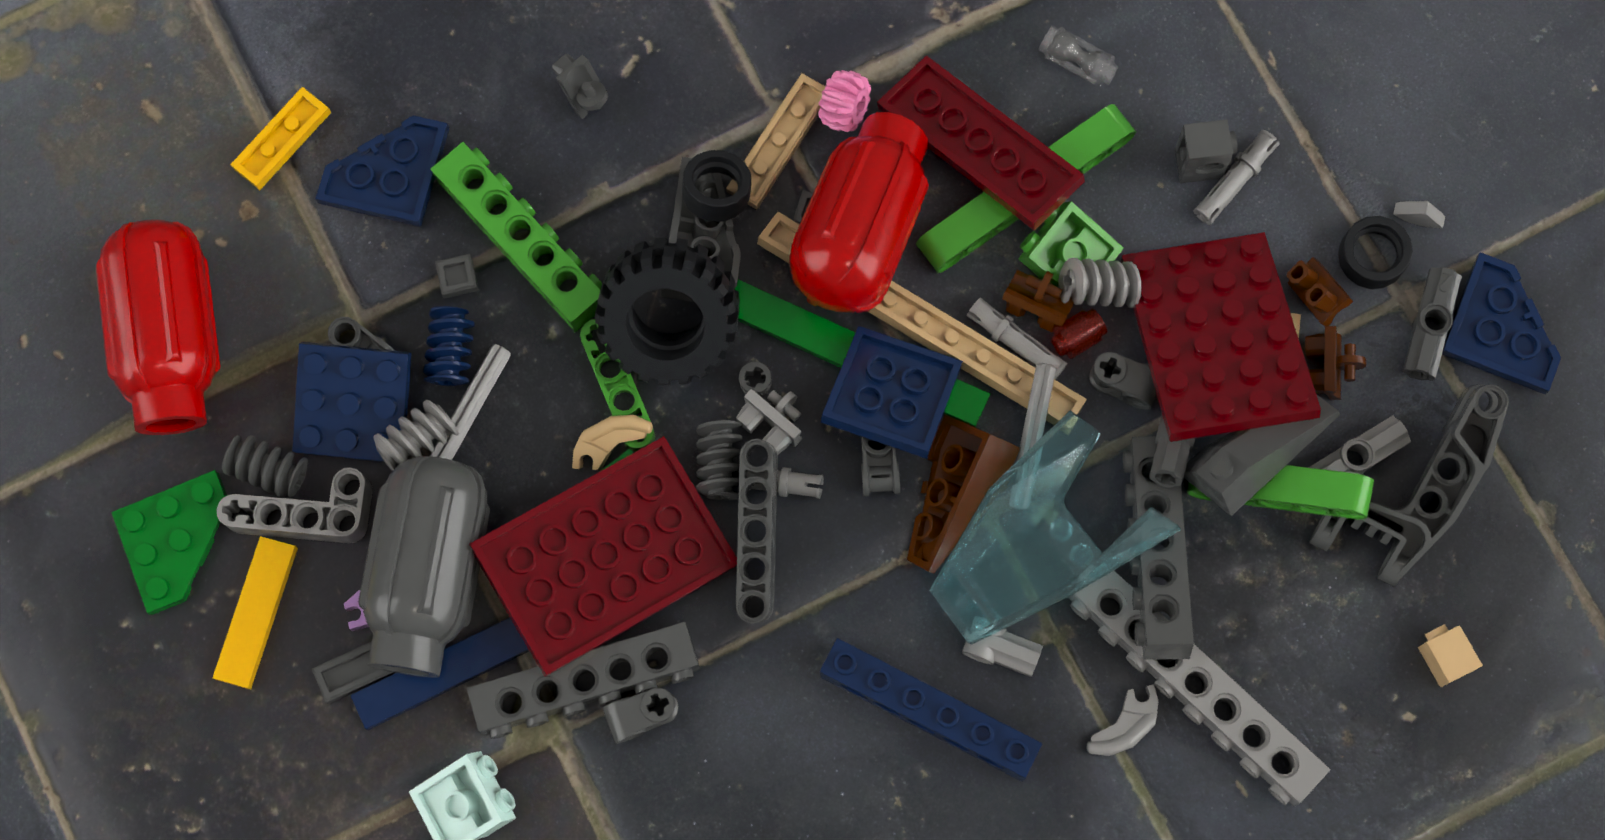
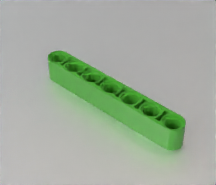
M1111 104L1048 148L1084 174L1126 145L1135 136L1136 130L1116 105ZM983 192L923 234L916 242V246L936 272L942 273L1015 223L1019 218Z

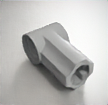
M975 617L962 654L985 664L993 665L996 663L1032 677L1043 646L1006 632L1007 629L998 623L981 617Z

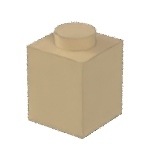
M1444 624L1425 634L1428 641L1418 647L1440 688L1483 666L1460 625L1448 630Z

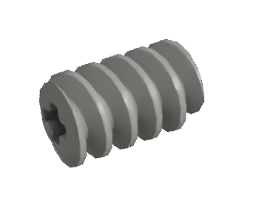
M1069 258L1064 263L1059 274L1058 287L1063 289L1060 298L1064 304L1072 297L1075 305L1082 304L1085 299L1088 305L1093 306L1099 299L1101 306H1109L1112 301L1115 307H1122L1126 302L1129 308H1135V304L1139 303L1141 296L1140 273L1137 266L1129 261L1120 263L1115 260L1109 262L1096 260L1094 262L1092 259L1079 260L1078 258Z
M425 400L423 402L425 414L414 408L411 410L413 422L403 416L398 419L400 431L394 426L389 425L386 427L388 439L378 433L374 435L376 449L391 471L396 468L395 465L407 461L410 455L412 457L422 456L421 447L433 453L435 451L432 441L434 438L446 444V430L456 436L459 435L457 428L440 405H436L430 400Z

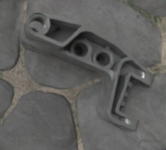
M1476 384L1467 387L1462 392L1443 427L1441 441L1410 498L1404 505L1399 508H1391L1370 501L1369 509L1403 527L1401 532L1369 516L1367 519L1350 520V527L1356 530L1359 529L1363 521L1366 522L1363 533L1370 537H1373L1378 529L1381 530L1377 540L1385 545L1389 543L1392 537H1395L1378 572L1377 579L1395 587L1413 565L1456 522L1483 474L1490 467L1509 405L1508 395L1501 387L1491 384ZM1485 392L1489 398V403L1485 410H1481L1479 398ZM1445 458H1452L1457 464L1456 474L1449 479H1443L1437 469L1440 461ZM1428 491L1437 493L1439 497L1438 507L1431 512L1423 511L1419 504L1420 497ZM1322 515L1309 543L1326 552L1346 518Z

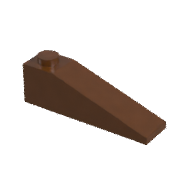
M946 414L944 415L928 455V460L932 462L929 481H923L921 493L926 496L923 511L915 518L907 556L908 561L933 574L937 571L1006 482L1020 447Z

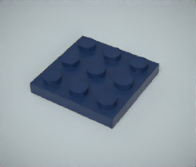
M858 326L822 413L821 423L927 459L963 361Z
M311 342L299 343L292 452L384 462L376 449L373 437L378 433L388 439L386 427L392 425L400 431L398 419L402 416L407 418L411 352Z

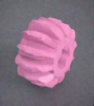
M836 70L832 77L827 80L826 87L822 91V98L819 101L821 107L818 114L822 124L839 132H849L857 129L858 124L863 122V116L868 111L867 106L871 100L869 97L871 85L868 83V78L853 71Z

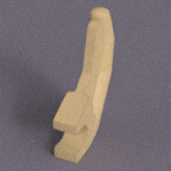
M636 415L609 416L581 433L573 450L572 468H583V458L585 455H589L593 459L592 470L602 469L611 451L619 443L645 438L647 434L652 432L653 424Z

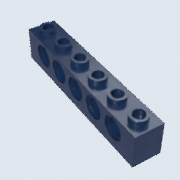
M838 638L820 670V678L1022 782L1025 780L1043 744Z

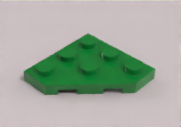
M216 470L111 512L145 609L150 615L187 601L193 588L191 584L200 566H203L215 541L213 539L221 523L217 517V506L227 496L220 475Z

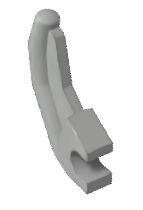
M1154 684L1146 687L1148 694L1146 702H1139L1135 698L1134 689L1126 692L1122 711L1117 722L1092 735L1091 741L1087 742L1086 749L1089 754L1111 756L1131 749L1155 726L1159 701Z

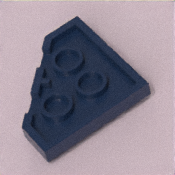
M411 116L401 122L402 125L384 136L380 134L357 147L358 151L340 161L336 159L324 168L315 198L316 201L322 205L421 227L435 180L430 169L441 160L450 129L448 123Z
M1480 252L1476 256L1455 312L1453 324L1446 336L1442 355L1546 394L1551 388L1561 356L1556 346L1551 344L1543 328L1545 324L1532 298L1528 299L1520 283L1521 277L1515 265Z

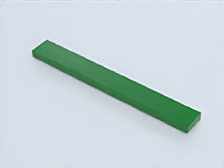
M738 279L737 286L734 289L739 291V322L837 367H842L856 332ZM957 379L944 415L946 414L976 428L991 394Z

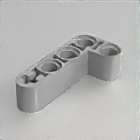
M351 467L343 468L333 477L329 502L232 494L224 497L219 502L217 517L226 527L239 534L355 543L365 536L368 528L372 486L369 480L357 469ZM359 480V490L352 495H345L344 489L348 482ZM241 508L246 513L253 515L254 519H252L248 515H237L236 519L234 520L232 518V514L239 513ZM280 509L282 513L280 520L274 525H268V515L272 511ZM310 513H318L317 523L311 528H304V518ZM347 516H354V526L348 531H340L339 525L342 519Z

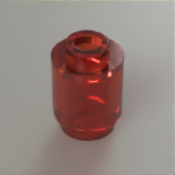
M1092 308L1087 312L1081 310L1068 318L1062 327L1059 325L1053 328L1054 336L1050 340L1061 357L1067 355L1070 359H1073L1101 342L1102 336L1107 334L1108 330L1101 316Z

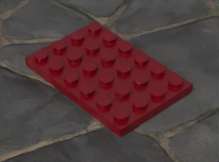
M1265 232L1122 255L1121 263L1127 261L1134 263L1140 273L1141 296L1139 303L1135 304L1133 309L1170 442L1320 418L1321 407Z
M664 436L469 544L478 564L545 677L737 567L736 555Z

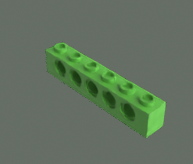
M462 142L430 169L436 181L570 328L576 332L595 316L602 282L593 273L588 277L579 268L583 265L579 257L570 248L564 251L556 243L559 237L547 223L541 226L533 218L536 214L535 210L523 197L517 200L510 193L513 187L500 172L494 175L487 168L490 162L477 147L471 151ZM474 179L484 180L483 184L477 189L467 188L468 184ZM496 204L507 205L505 211L501 214L493 215L490 213L492 207ZM518 230H530L527 238L523 240L513 239L514 234ZM543 254L554 256L552 262L546 266L536 264L537 259ZM573 279L577 281V286L573 290L568 292L560 290V285L565 280Z

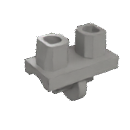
M750 389L744 396L745 405L737 415L736 421L742 423L743 426L741 427L749 433H752L762 421H765L772 429L762 440L773 445L777 455L790 444L796 447L802 440L800 436L801 430L784 415L786 414L794 422L801 416V413L793 407L797 396L790 391L782 397L773 390L767 399L775 405L774 408L754 390Z

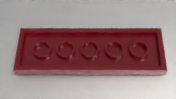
M927 55L877 101L878 109L881 112L902 115L915 122L927 136L928 148L1034 231L1085 182L1083 173Z

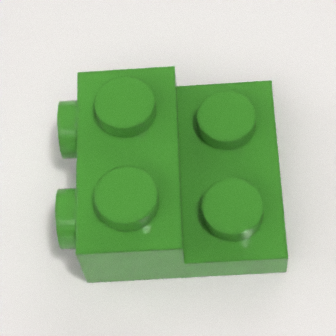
M1069 201L1063 203L1044 221L1045 224L1038 233L1033 231L1022 241L1020 248L1024 252L1018 259L1041 280L1047 271L1054 273L1051 283L1058 287L1061 268L1069 258H1078L1079 260L1092 259L1094 262L1096 260H1105L1109 262L1114 261L1124 247L1078 206Z

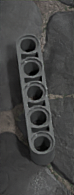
M752 439L743 445L739 463L736 610L743 621L751 624L765 622L770 618L774 610L778 456L774 446L761 439ZM760 446L765 447L768 452L766 463L759 467L753 466L750 461L752 450ZM761 483L767 489V497L764 502L755 505L749 498V491L752 486ZM755 521H761L766 527V535L759 542L752 541L748 535L749 526ZM755 558H759L765 564V573L758 580L752 579L747 572L749 562ZM752 596H758L764 602V611L758 617H752L746 609L747 601Z

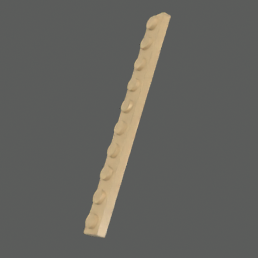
M777 212L759 235L757 244L789 263L793 239L800 224ZM891 281L881 303L868 311L926 348L963 361L961 369L1026 409L1028 408L1035 367L907 289ZM1054 379L1046 421L1067 432L1087 399Z

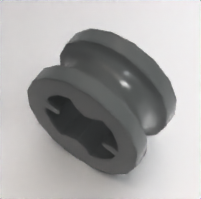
M756 361L744 365L739 372V383L742 391L747 394L752 389L760 396L768 393L772 385L769 368L765 364ZM756 371L761 372L762 380L766 379L764 384L757 383L755 388L750 387L749 379L745 380L747 375L754 376Z

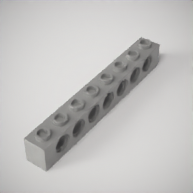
M1101 559L1071 590L1068 598L1072 601L1070 604L1072 610L1084 620L1091 618L1100 627L1098 630L1100 636L1112 646L1118 643L1128 653L1126 656L1128 662L1138 671L1143 672L1146 669L1156 679L1154 685L1161 693L1170 699L1175 696L1185 706L1182 711L1189 719L1197 725L1203 722L1214 733L1211 735V738L1216 744L1227 752L1232 749L1242 758L1239 762L1240 765L1251 776L1258 778L1260 775L1271 785L1268 789L1269 792L1284 805L1289 802L1292 806L1300 804L1331 769L1195 644L1190 659H1175V665L1171 668L1161 666L1157 659H1143L1142 646H1136L1135 640L1128 633L1129 625L1140 623V610H1133V587ZM1104 598L1114 599L1119 605V613L1116 615L1105 614L1101 610L1100 601ZM1160 612L1153 613L1159 620H1168ZM1194 675L1202 680L1204 689L1201 694H1193L1187 690L1185 686L1187 676ZM1222 701L1231 707L1232 717L1230 720L1223 721L1217 718L1214 713L1216 702ZM1245 728H1253L1260 734L1261 741L1258 747H1250L1244 742L1243 731ZM1275 754H1280L1287 758L1289 762L1287 774H1279L1273 769L1272 758Z

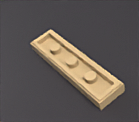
M802 73L744 160L751 172L752 184L750 199L747 204L755 209L759 208L819 115L818 112L821 107L819 101L822 98V91L825 89V86ZM733 179L726 188L727 193L734 195L738 190V185Z

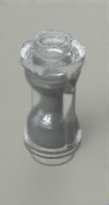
M1052 25L1038 51L1045 54V59L1051 60L1091 82L1097 88L1102 83L1109 85L1119 68L1118 65L1114 64L1116 56L1110 55L1070 33L1064 27L1058 29ZM1080 46L1083 47L1084 49L1090 51V52H1085V51H1083V50L1080 48ZM1070 62L1078 64L1081 67V69L1071 64Z

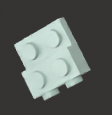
M481 751L466 754L409 791L433 840H478L489 836L516 818L512 811L515 808V800L508 790L500 788L494 777L497 775L498 769L491 757L488 755L483 756Z

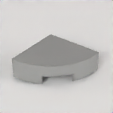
M1429 201L1396 203L1393 213L1396 217L1406 222L1424 227L1443 228L1445 221L1443 213Z

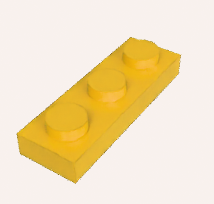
M301 87L230 165L253 186L261 190L331 114V111L325 104Z

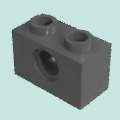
M1227 119L1183 125L1174 149L1179 182L1188 183L1222 178L1227 167L1232 163L1233 153L1237 152L1235 131H1229Z

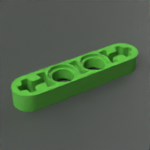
M595 319L589 320L581 328V342L612 416L637 415L641 412L642 416L638 417L650 421L631 373L627 374L621 369L620 373L614 378H606L601 374V366L611 359L606 352L600 354L594 340L588 341L592 338V331L598 329L599 326L595 323ZM624 392L632 394L635 399L632 408L626 411L619 410L614 406L617 395ZM654 428L650 434H647L644 441L638 443L637 440L624 442V444L634 452L654 442Z

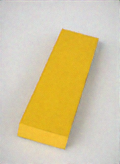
M260 536L212 677L213 679L251 690L298 550L296 546Z

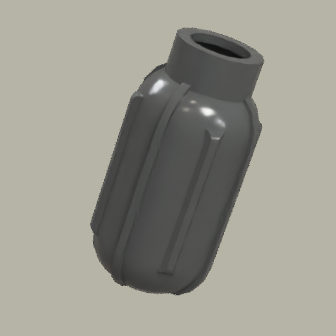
M418 456L400 463L390 473L386 484L380 487L358 600L360 608L363 609L366 623L373 633L368 666L411 676L439 677L445 645L454 640L460 631L470 624L480 565L469 544L486 535L490 508L487 504V490L482 476L475 468L446 458Z

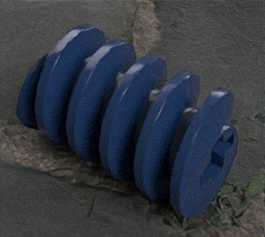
M438 306L430 309L429 316L434 321L428 324V331L432 335L426 339V344L431 349L427 350L424 356L430 362L423 367L424 374L428 376L424 378V381L442 386H457L469 383L467 377L459 375L460 371L469 370L471 367L470 364L461 361V357L472 355V350L462 347V343L472 342L474 339L472 335L464 333V329L475 327V322L465 318V315L469 314L468 310L451 306Z

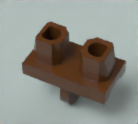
M1314 257L1307 263L1302 260L1298 261L1287 272L1286 277L1289 279L1287 282L1325 327L1332 323L1338 312L1353 302L1320 261Z
M1017 270L1002 297L1003 300L1007 301V312L1019 317L1024 316L1026 311H1029L1039 316L1037 321L1039 326L1050 332H1053L1058 325L1063 326L1074 303L1072 297L1065 304L1061 301L1060 295L1063 289L1051 284L1054 273L1049 271L1046 272L1041 280Z
M1326 326L1324 334L1305 337L1307 358H1324V369L1309 370L1315 392L1326 394L1330 400H1341L1342 370H1344V381L1353 382L1355 381V370L1366 367V358L1356 355V345L1351 343L1344 345V355H1342V335L1337 333L1336 326Z

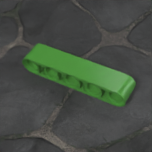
M1286 465L1244 505L1362 520L1368 517L1374 480L1368 476L1356 473ZM1190 482L1188 483L1187 494L1195 498L1212 501Z

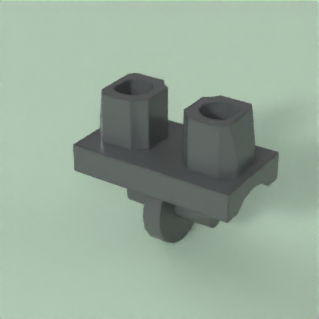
M567 53L553 64L552 69L557 75L556 80L575 113L581 119L587 116L588 111L602 108L607 101L608 92L600 82L590 61L585 56L581 55L575 60Z

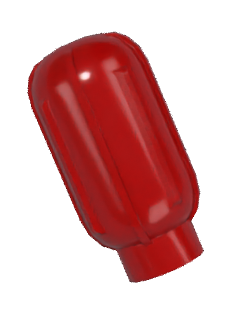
M876 112L866 118L858 136L849 137L839 143L831 153L794 236L789 256L790 272L793 281L799 291L807 297L809 304L813 306L818 305L835 312L861 313L868 312L880 304L886 295L929 187L927 178L924 175V169L921 166L928 149V138L924 131L912 120L890 112Z
M142 220L123 224L120 229L108 237L101 249L100 259L96 263L108 376L114 380L115 385L125 399L132 403L136 432L146 435H170L196 430L207 424L204 392L211 386L215 374L220 370L208 261L204 257L200 243L191 228L180 222Z

